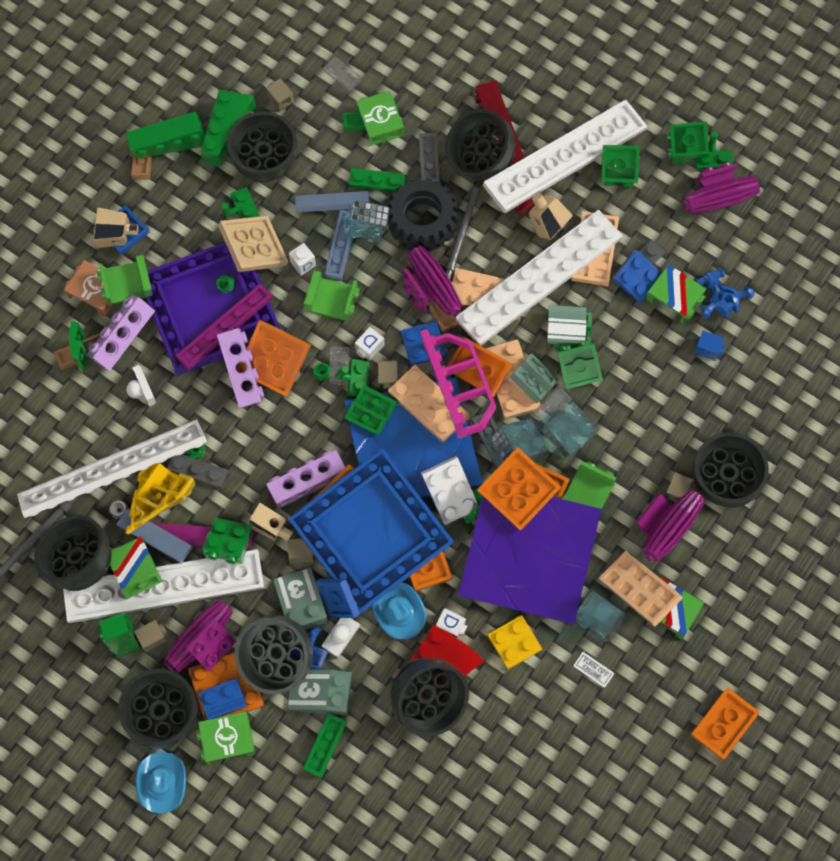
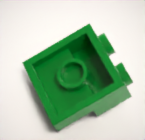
M707 121L670 125L671 132H667L668 143H671L672 148H668L669 159H672L673 164L691 162V159L709 157Z
M602 145L600 182L604 183V186H615V183H623L622 187H633V184H637L640 146Z
M589 340L578 342L579 346L571 348L570 344L559 347L560 351H556L566 389L603 380L593 342L590 343Z
M214 518L211 531L208 532L204 543V556L211 560H225L229 564H242L252 534V525Z

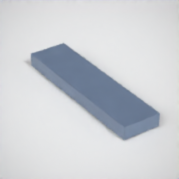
M368 191L299 195L295 196L296 212L353 209V207H356L354 206V200L359 201V207L357 208H361L360 202H365L366 208V203H369Z
M347 210L339 211L324 278L343 280L353 239L352 231L355 229L353 226L351 228L350 224V227L346 228H350L351 234L350 231L349 234L344 233L345 223L348 221L346 217L347 215L357 213Z
M126 509L116 524L124 531L131 524L129 509ZM150 521L130 533L136 538L142 537L145 543L181 564L192 549L191 545Z

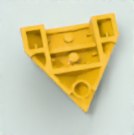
M160 463L153 464L147 469L140 471L137 477L139 486L134 491L129 515L131 517V524L127 526L126 533L130 534L154 517L185 501L196 485L194 479L183 473L177 475Z

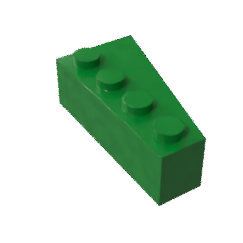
M224 90L218 91L201 150L204 163L218 166L223 165L229 154L227 147L229 132L239 119L250 114L252 111L254 112L257 107L254 95Z
M196 111L126 132L130 151L135 159L200 148L203 146L206 136L205 128Z
M120 613L99 621L101 627L98 629L99 636L112 654L115 653L120 658L141 650L128 613Z

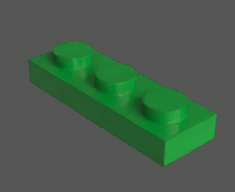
M351 168L349 188L396 192V188L399 185L404 186L405 174Z
M328 713L305 763L304 771L320 778L323 777L347 721Z

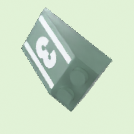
M311 568L273 579L285 617L297 622L304 630L328 623Z
M310 670L306 678L290 690L287 710L347 716L352 673L337 670Z

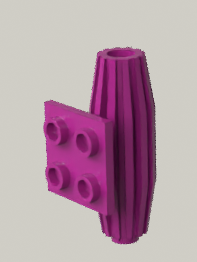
M730 162L725 163L715 170L713 167L705 169L694 180V184L701 183L704 187L684 197L685 200L682 201L683 208L691 214L714 211L741 203L759 194L760 186L758 179L755 176L733 178L734 170L738 167L737 163L733 165Z
M423 246L415 247L407 256L415 275H411L407 268L404 269L403 288L406 294L412 296L416 309H421L423 314L427 313V305L432 299L446 315H457L461 311L462 303L454 285L439 263Z
M688 490L671 506L664 496L658 493L642 513L636 523L648 537L642 549L643 556L648 561L658 562L688 531L705 502L700 494L696 491Z
M217 600L204 610L177 638L164 658L166 661L164 665L170 671L174 672L176 670L180 672L197 659L206 670L210 671L236 643L232 636L224 629L233 611L221 600Z

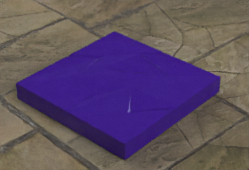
M226 242L147 271L152 296L145 298L148 305L155 310L152 315L177 376L224 359L219 344L188 371L175 355L258 284H261L256 270L238 272ZM223 275L231 276L234 279V288L227 293H222L217 287V280ZM270 302L239 327L241 332L245 331L248 340L245 343L246 349L259 320L281 330ZM235 344L232 346L231 352L233 355L241 352L240 345Z
M482 497L458 596L574 625L602 509L552 497L520 531L490 502Z

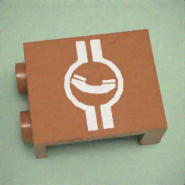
M84 260L75 269L72 279L66 282L64 291L69 299L74 296L97 308L98 313L106 317L114 304L108 305L107 299H102L100 289L104 288L103 282H98L96 271H100L99 267Z

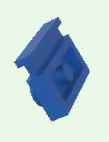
M237 679L199 692L208 720L219 718L247 707Z

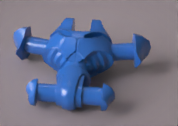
M720 267L715 272H706L701 278L693 279L701 286L705 284L708 290L713 292L709 300L710 304L699 306L702 318L706 319L710 318V312L713 310L724 317L730 315L729 309L731 308L735 313L739 312L740 298L745 297L747 300H750L754 296V290L744 286V290L736 291L735 288L721 285V281L718 278L725 277V271Z

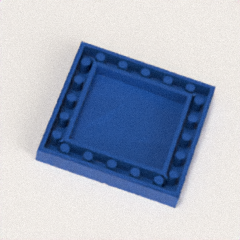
M457 378L447 379V381H451L454 392H451L452 396L460 394ZM388 392L381 393L395 400ZM355 399L345 401L346 412H348ZM399 402L379 436L349 421L358 466L383 448L423 501L432 499L421 472L455 456L461 464L471 490H475L482 485L471 435L458 439L455 431L442 443ZM463 402L459 403V405L464 409ZM467 421L463 424V428L468 427Z
M383 448L288 518L289 522L331 578L346 579L360 614L454 543Z

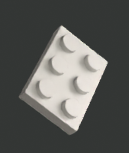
M456 456L421 472L444 525L469 514L474 507L478 506Z

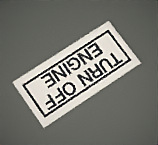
M582 652L573 665L604 688L615 674L584 652Z

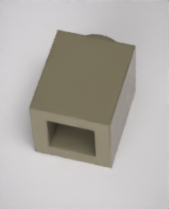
M281 78L271 82L266 87L267 97L279 112L294 103L292 91Z
M378 361L379 390L383 389V391L388 392L398 381L397 361Z
M675 472L664 498L669 503L674 504L690 489L693 479Z
M302 538L287 540L290 564L314 562V554Z
M156 620L134 631L145 652L167 642L165 635L168 633L163 624L158 625Z

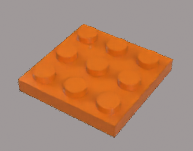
M259 320L247 347V350H251L253 361H250L252 369L256 368L259 376L256 382L284 396H288L311 344ZM241 362L237 371L244 373L247 369L246 364Z
M517 447L477 491L521 531L561 487Z
M235 653L223 656L210 671L206 670L202 664L188 669L204 721L208 719L199 692L237 679L247 707L225 716L250 712L264 707L260 692L249 686L238 672L235 663Z

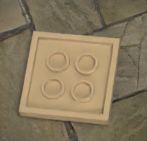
M268 216L220 221L218 224L238 272L287 265L288 259Z

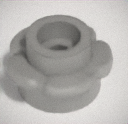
M115 501L111 504L109 513L112 514L114 519H120L126 509H128V505L122 501Z

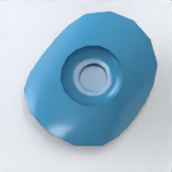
M406 583L399 584L372 605V611L378 623L394 639L407 640L416 637L424 628L427 620L423 602L415 590Z
M159 752L150 754L140 761L137 768V798L141 806L150 812L163 814L173 811L181 804L185 794L186 774L183 761L171 753Z

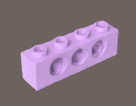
M131 295L123 302L121 310L113 315L112 322L108 327L101 331L99 339L91 344L86 355L102 368L110 371L155 310L139 297ZM133 312V318L129 321L128 316ZM122 328V333L117 336V330ZM110 342L111 347L106 351L105 347Z
M237 328L217 334L239 408L263 402V389L261 386L258 387L256 382L259 376L256 368L252 369L250 362L253 361L252 353L245 346V343L248 342L245 331L241 332V329ZM235 344L241 347V352L238 355H233L231 352V348ZM241 362L247 366L244 373L237 371V365ZM245 381L252 383V389L248 392L242 388V384Z
M336 450L333 452L327 451L319 459H311L298 469H290L286 475L270 479L269 483H267V488L276 507L280 509L327 486L345 469V466ZM321 467L328 468V471L325 473H321L318 470ZM304 475L311 476V479L308 481L301 480ZM288 483L294 485L290 490L284 488Z

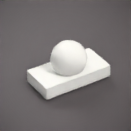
M137 365L133 367V370L138 380L129 382L126 391L130 397L135 399L142 397L144 394L150 407L156 401L141 366Z
M340 618L321 647L339 658L360 627V624L351 618Z

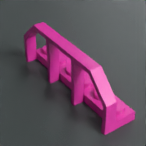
M428 329L420 331L424 348L432 365L458 439L484 430L496 409V405L472 342L449 333L434 338V335H429ZM450 342L469 349L473 359L449 367L441 366L442 357L440 351H435L434 346ZM476 366L483 386L452 396L451 392H454L452 383L447 381L445 377ZM487 394L490 405L480 423L463 428V424L466 422L463 413H458L459 403Z

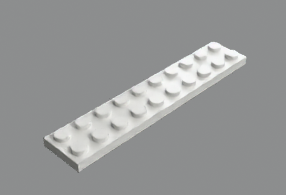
M624 100L486 180L483 183V187L501 210L506 213L601 157L602 145H621L644 132L648 126L627 100Z
M599 210L456 316V321L478 345L482 346L619 242L623 235Z
M198 420L189 422L18 493L17 496L24 518L35 516L40 511L54 508L64 501H71L76 496L90 493L100 486H107L117 479L126 478L136 471L145 470L153 464L162 463L172 456H178L189 449L202 446L207 440Z
M257 549L246 551L242 564H229L225 560L206 558L183 562L182 564L177 563L156 567L163 582L126 599L115 574L103 576L96 584L85 590L69 591L63 589L67 622L74 623L114 616L120 613H131L265 588L259 551Z

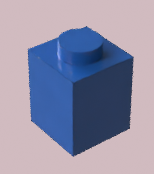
M703 330L694 354L716 361L718 355L722 356L725 345L722 344L724 338Z

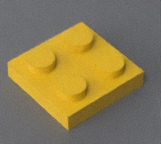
M522 615L487 635L507 670L542 651V647Z

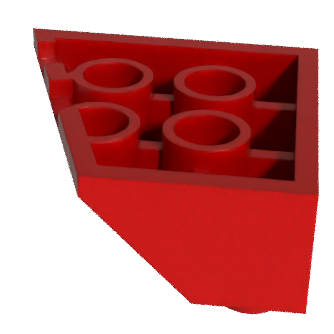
M435 624L411 659V661L420 658L443 659L457 668L464 677L485 661L467 644Z

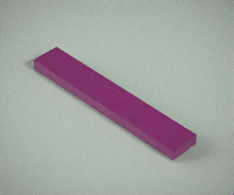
M258 284L175 355L176 358L189 371L219 345L217 334L239 328L271 301L273 295L261 284Z
M153 523L195 547H204L207 534L211 531V527ZM253 530L249 540L247 551L252 550L254 533Z

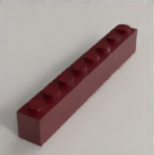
M497 81L476 85L473 98L475 104L479 105V109H487L497 113L512 128L516 147L513 161L510 164L512 166L524 159V155ZM532 198L513 208V210L518 213L519 218L529 216V211L535 204Z

